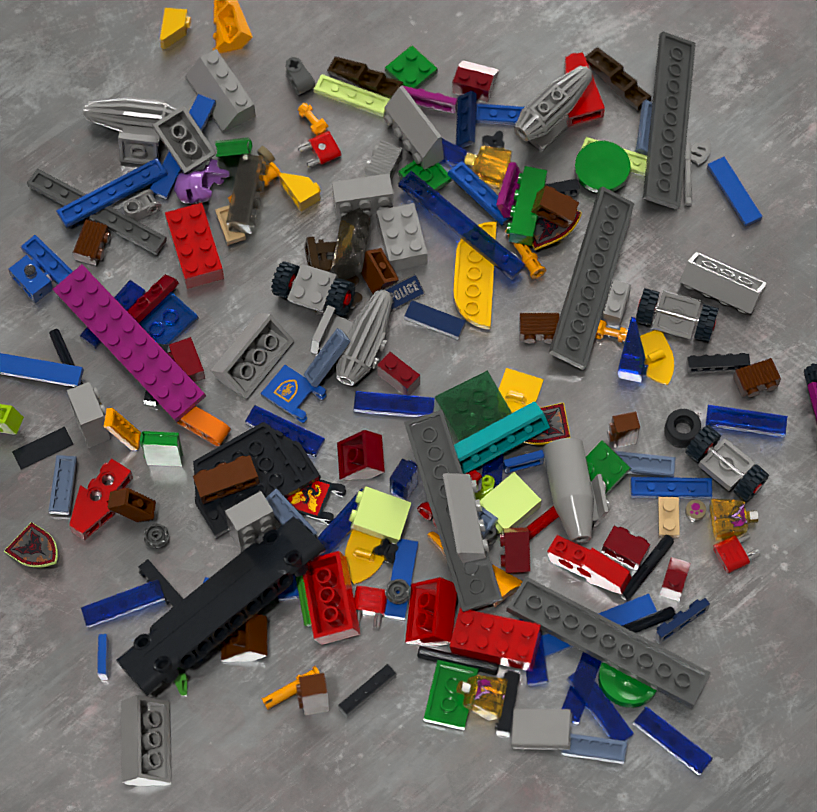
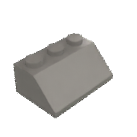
M184 105L152 125L184 174L198 168L216 154Z

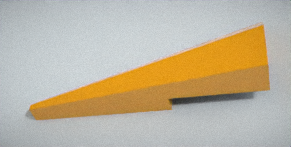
M214 0L216 32L213 33V38L216 40V47L213 50L217 49L219 53L242 49L253 36L238 1Z
M433 531L429 532L427 537L445 555L439 535ZM492 564L502 595V601H504L508 596L511 597L517 592L523 581ZM498 601V602L492 603V605H493L494 607H496V606H498L502 601Z

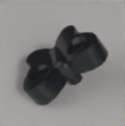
M497 131L494 136L484 135L482 137V143L488 146L490 152H494L496 148H504L505 143L502 141V131Z
M385 538L381 540L380 545L373 548L372 552L374 555H383L387 563H393L398 546L390 544L389 540Z

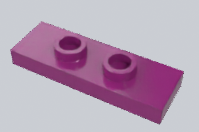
M403 86L417 105L453 114L456 113L457 98L444 96L441 93L427 92L421 88L415 89Z
M515 162L508 164L496 204L504 218L510 217L511 208L515 203V190L519 189L520 186L518 184L519 173L522 172Z

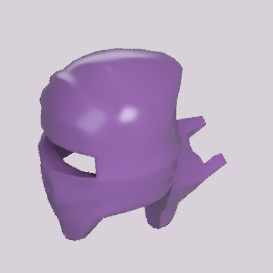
M210 158L209 164H206L202 171L180 173L176 179L175 193L178 199L185 204L207 202L212 196L211 185L213 183L219 185L224 183L223 178L230 176V172L220 169L217 166V160Z

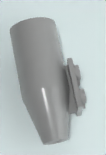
M578 438L558 439L543 447L553 505L570 541L576 544L585 543L591 540L592 527H597L609 512L610 505L605 496L606 484L602 481L601 474H597L590 481L582 440Z

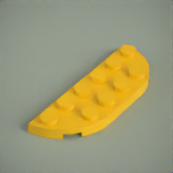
M486 222L474 226V229L463 235L456 249L453 291L455 306L465 320L483 329H490L497 222Z

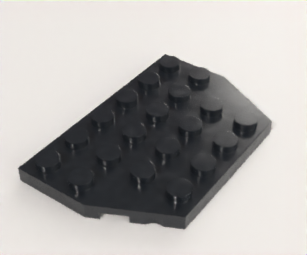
M262 422L193 461L194 475H196L201 470H210L220 463H230L240 456L250 455L260 481L258 485L202 504L194 481L196 507L215 538L229 531L225 514L227 509L260 491L266 498L276 488L287 498L321 479L319 472L299 442L289 439L280 431L274 430L271 426Z

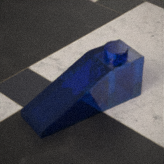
M631 317L618 367V378L642 382L643 376H647L649 365H646L636 319Z

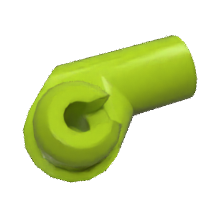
M485 475L482 477L481 490L475 493L476 500H481L494 489L495 480L492 476Z

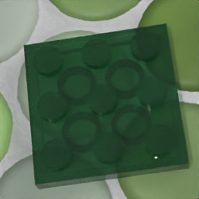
M488 370L435 396L438 406L443 410L445 418L459 442L512 414Z

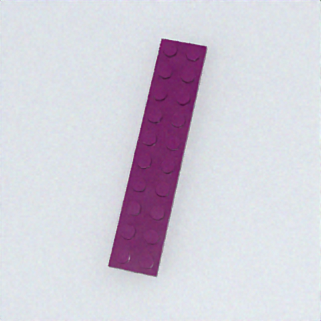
M83 264L53 288L58 297L175 422H178L206 397L205 393Z

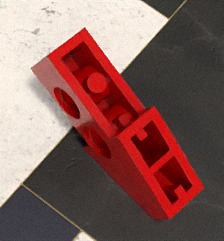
M111 458L108 463L103 464L100 474L96 479L93 478L89 482L88 489L80 485L69 524L72 533L85 541L116 514L107 508L110 492L127 487L133 479L131 470ZM107 480L113 481L111 485H104ZM94 496H101V499L98 501L92 500Z
M556 535L547 550L550 562L586 578L588 583L622 595L631 580V574L628 569L594 548H591V550L559 535Z

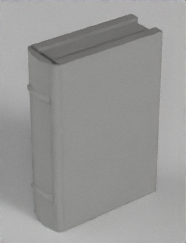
M514 708L512 748L524 750H570L571 710Z

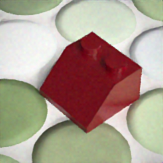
M462 61L458 65L452 81V93L463 95L473 91L477 93L476 100L488 103L499 70Z
M363 430L337 442L340 480L370 479L385 472L382 435Z

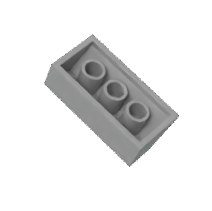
M217 49L200 57L186 74V79L197 95L200 94L216 101V105L210 115L223 133L256 116L254 103Z
M403 85L400 86L384 107V120L388 126L393 127L396 137L402 139L405 149L408 152L411 151L414 161L425 170L444 160L442 137Z
M698 252L688 260L679 281L683 283L684 287L701 291L702 295L709 298L714 297L720 303L727 306L732 305L739 312L745 314L753 312L767 283Z
M258 312L210 371L222 384L244 399H247L294 340L271 314Z
M443 474L458 556L462 563L487 558L486 552L489 551L487 539H483L482 532L486 530L484 520L479 518L478 512H482L480 500H476L475 492H478L476 480H472L470 474Z
M135 695L121 701L122 783L135 786L171 784L169 701Z

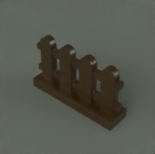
M314 236L306 238L304 248L308 266L327 272L343 271L344 275L338 276V278L353 282L355 284L354 287L358 286L359 278L356 275H349V271L353 270L356 266V261L353 258H346V254L350 253L353 248V244L350 241H343V238H338L335 242H324L323 239H319L318 243H315ZM340 254L339 259H327L326 255ZM355 292V296H353L354 301L351 303L352 307L350 309H355V305L361 303L362 295L359 292ZM316 310V315L324 314V312Z

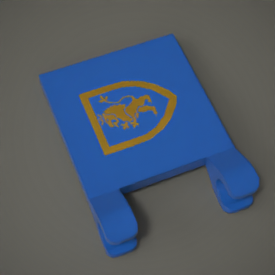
M287 365L281 368L261 392L263 397L291 414L300 423H304L307 420L305 411L299 409V406L312 392L321 400L327 396L325 388L319 385L317 388L312 386L304 376Z

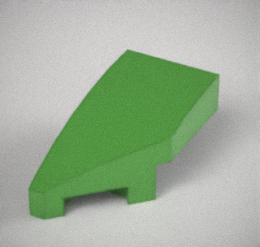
M179 674L174 680L175 685L181 696H187L186 674Z

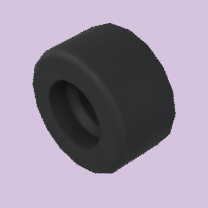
M689 409L674 410L668 415L664 427L667 441L676 447L687 448L701 430V420L694 411ZM678 423H685L691 430L688 433H680L675 429V426Z

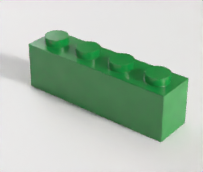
M525 166L523 173H519L518 184H520V189L515 190L514 201L517 202L516 206L511 208L510 217H513L512 223L508 222L506 234H510L509 242L532 246L538 215L531 211L537 192L546 184L547 170Z

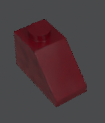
M671 557L661 588V596L680 601L691 563Z

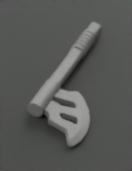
M706 139L704 143L695 142L693 145L690 142H686L684 162V198L686 206L692 205L691 161L700 165L707 160L711 151L709 139Z

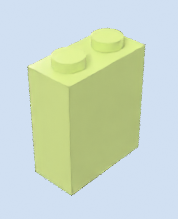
M513 472L484 496L480 503L481 507L498 517V521L495 524L496 533L503 534V528H517L541 507L542 500Z
M366 486L362 492L358 491L355 502L358 503L357 508L352 510L349 521L352 522L350 528L379 539L387 538L389 542L396 544L400 540L411 502Z

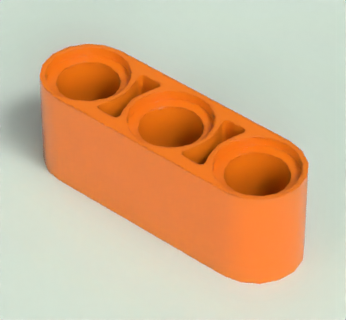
M197 406L176 422L215 446H220L231 431V428L226 423Z

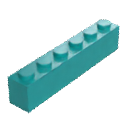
M534 401L456 443L454 447L463 474L550 428L543 411Z

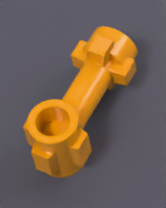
M303 103L298 108L301 118L306 117L312 124L310 129L314 135L317 136L327 131L328 125L323 118L318 120L311 112L313 110L311 105L308 106L307 103Z
M600 320L595 336L596 339H602L604 335L618 338V342H627L629 330L623 327L620 330L606 327L607 323L604 320Z

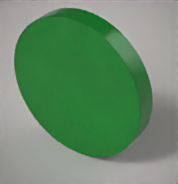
M595 141L587 144L579 151L575 160V174L578 181L592 192L597 193L598 189L602 186L612 192L616 191L626 183L630 174L631 166L628 154L622 147L610 141Z
M602 662L598 674L599 686L603 694L613 703L623 707H639L648 703L656 694L657 690Z

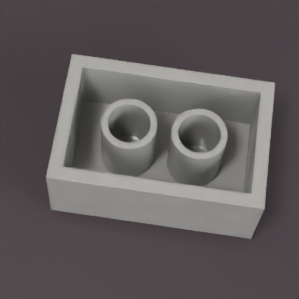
M390 174L332 182L336 220L346 221L356 217L367 218L371 215H376L377 210L393 207V190Z
M411 203L377 210V224L384 252L393 270L396 271L427 264L428 253L415 204Z
M90 382L67 390L74 415L88 448L110 440L109 431L104 428L106 410L101 403L97 388H92Z
M261 491L225 511L229 533L241 552L251 544L261 542L267 531L276 529L274 512Z

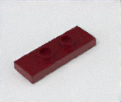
M165 274L143 296L138 298L137 302L127 312L140 323L178 286L179 282L177 279Z

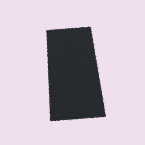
M64 426L12 451L20 469H23L73 445V442Z

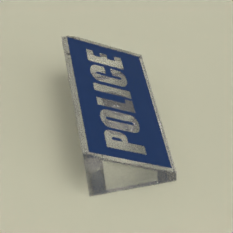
M416 274L384 289L393 298L391 312L410 303L411 300L414 301L425 295Z

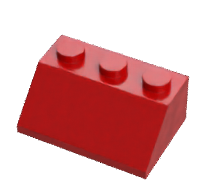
M438 577L411 584L405 643L429 646L450 644L453 635L457 597L453 582Z

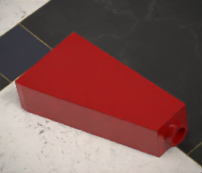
M583 52L571 53L565 57L564 74L571 72L579 66L589 68ZM592 79L574 108L566 115L568 127L604 118L605 107L594 79Z

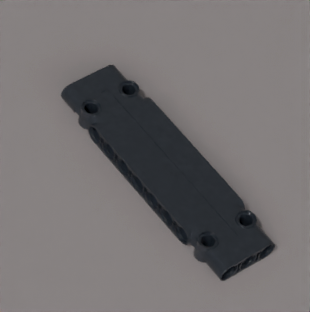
M295 517L290 518L277 530L267 531L261 543L251 544L153 623L148 634L137 636L133 642L134 646L117 658V663L143 693L149 696L162 685L161 681L165 683L173 682L179 675L177 668L188 669L285 591L292 584L293 576L299 577L304 575L309 568L307 562H313L326 551L325 547Z

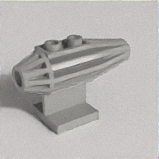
M579 66L547 85L522 109L514 126L518 137L525 142H531L540 152L545 150L567 128L568 125L562 119L574 108L592 81L591 70L586 66Z
M128 96L126 99L88 102V105H84L83 116L86 117L87 121L120 131L118 136L119 162L146 164L158 158L160 137L152 125L177 109L168 105L164 100Z
M386 290L375 291L353 322L335 315V308L327 306L312 338L310 352L318 355L337 328L342 330L351 342L336 361V378L340 382L353 386L364 375L369 374L371 368H376L379 361L377 354L379 351L383 352L387 343L384 338L393 301L391 294Z

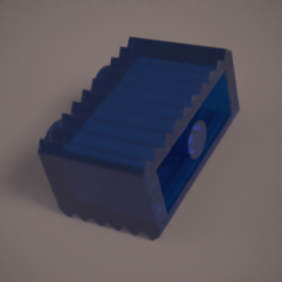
M405 459L400 461L389 477L390 492L408 501L410 494L418 485V466L415 462Z

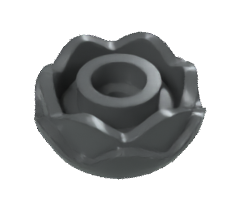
M154 523L144 530V541L152 548L164 546L169 539L168 529L161 524Z
M403 579L391 580L385 589L387 599L394 604L406 602L411 594L410 586Z

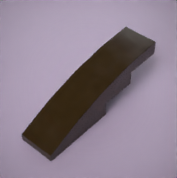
M596 47L585 56L588 65L637 111L642 108L643 101H651V95L640 88L637 80L624 71V66L599 47Z
M336 56L326 70L327 73L344 82L390 99L400 86H404L402 81L387 78L385 73L371 70L367 64Z

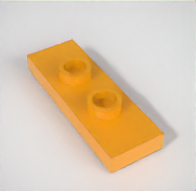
M107 408L104 428L131 451L138 450L141 432L114 408Z

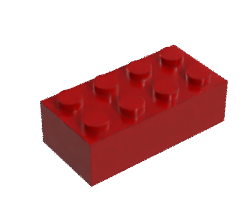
M198 203L165 212L167 226L186 288L190 289L224 279L223 268L203 204Z
M340 551L319 556L313 562L308 561L309 568L303 575L314 639L321 645L361 635L347 558Z
M460 608L450 642V650L454 654L533 672L542 636L541 625L473 610L463 612L462 608Z

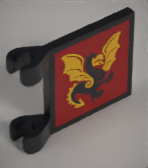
M319 479L286 499L301 515L333 525L335 521L334 515L330 512H323L330 492L344 497L346 489L343 484Z

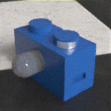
M26 255L8 270L11 278L25 291L34 303H37L53 290L51 283L53 279L47 272L43 273L40 270L41 267L35 259L31 260Z

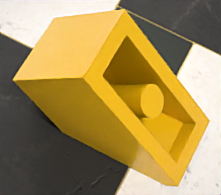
M165 8L160 34L161 49H167L186 36L187 28L191 27V17H188L187 9Z
M286 173L279 175L281 186L301 212L320 201L321 189L309 177Z

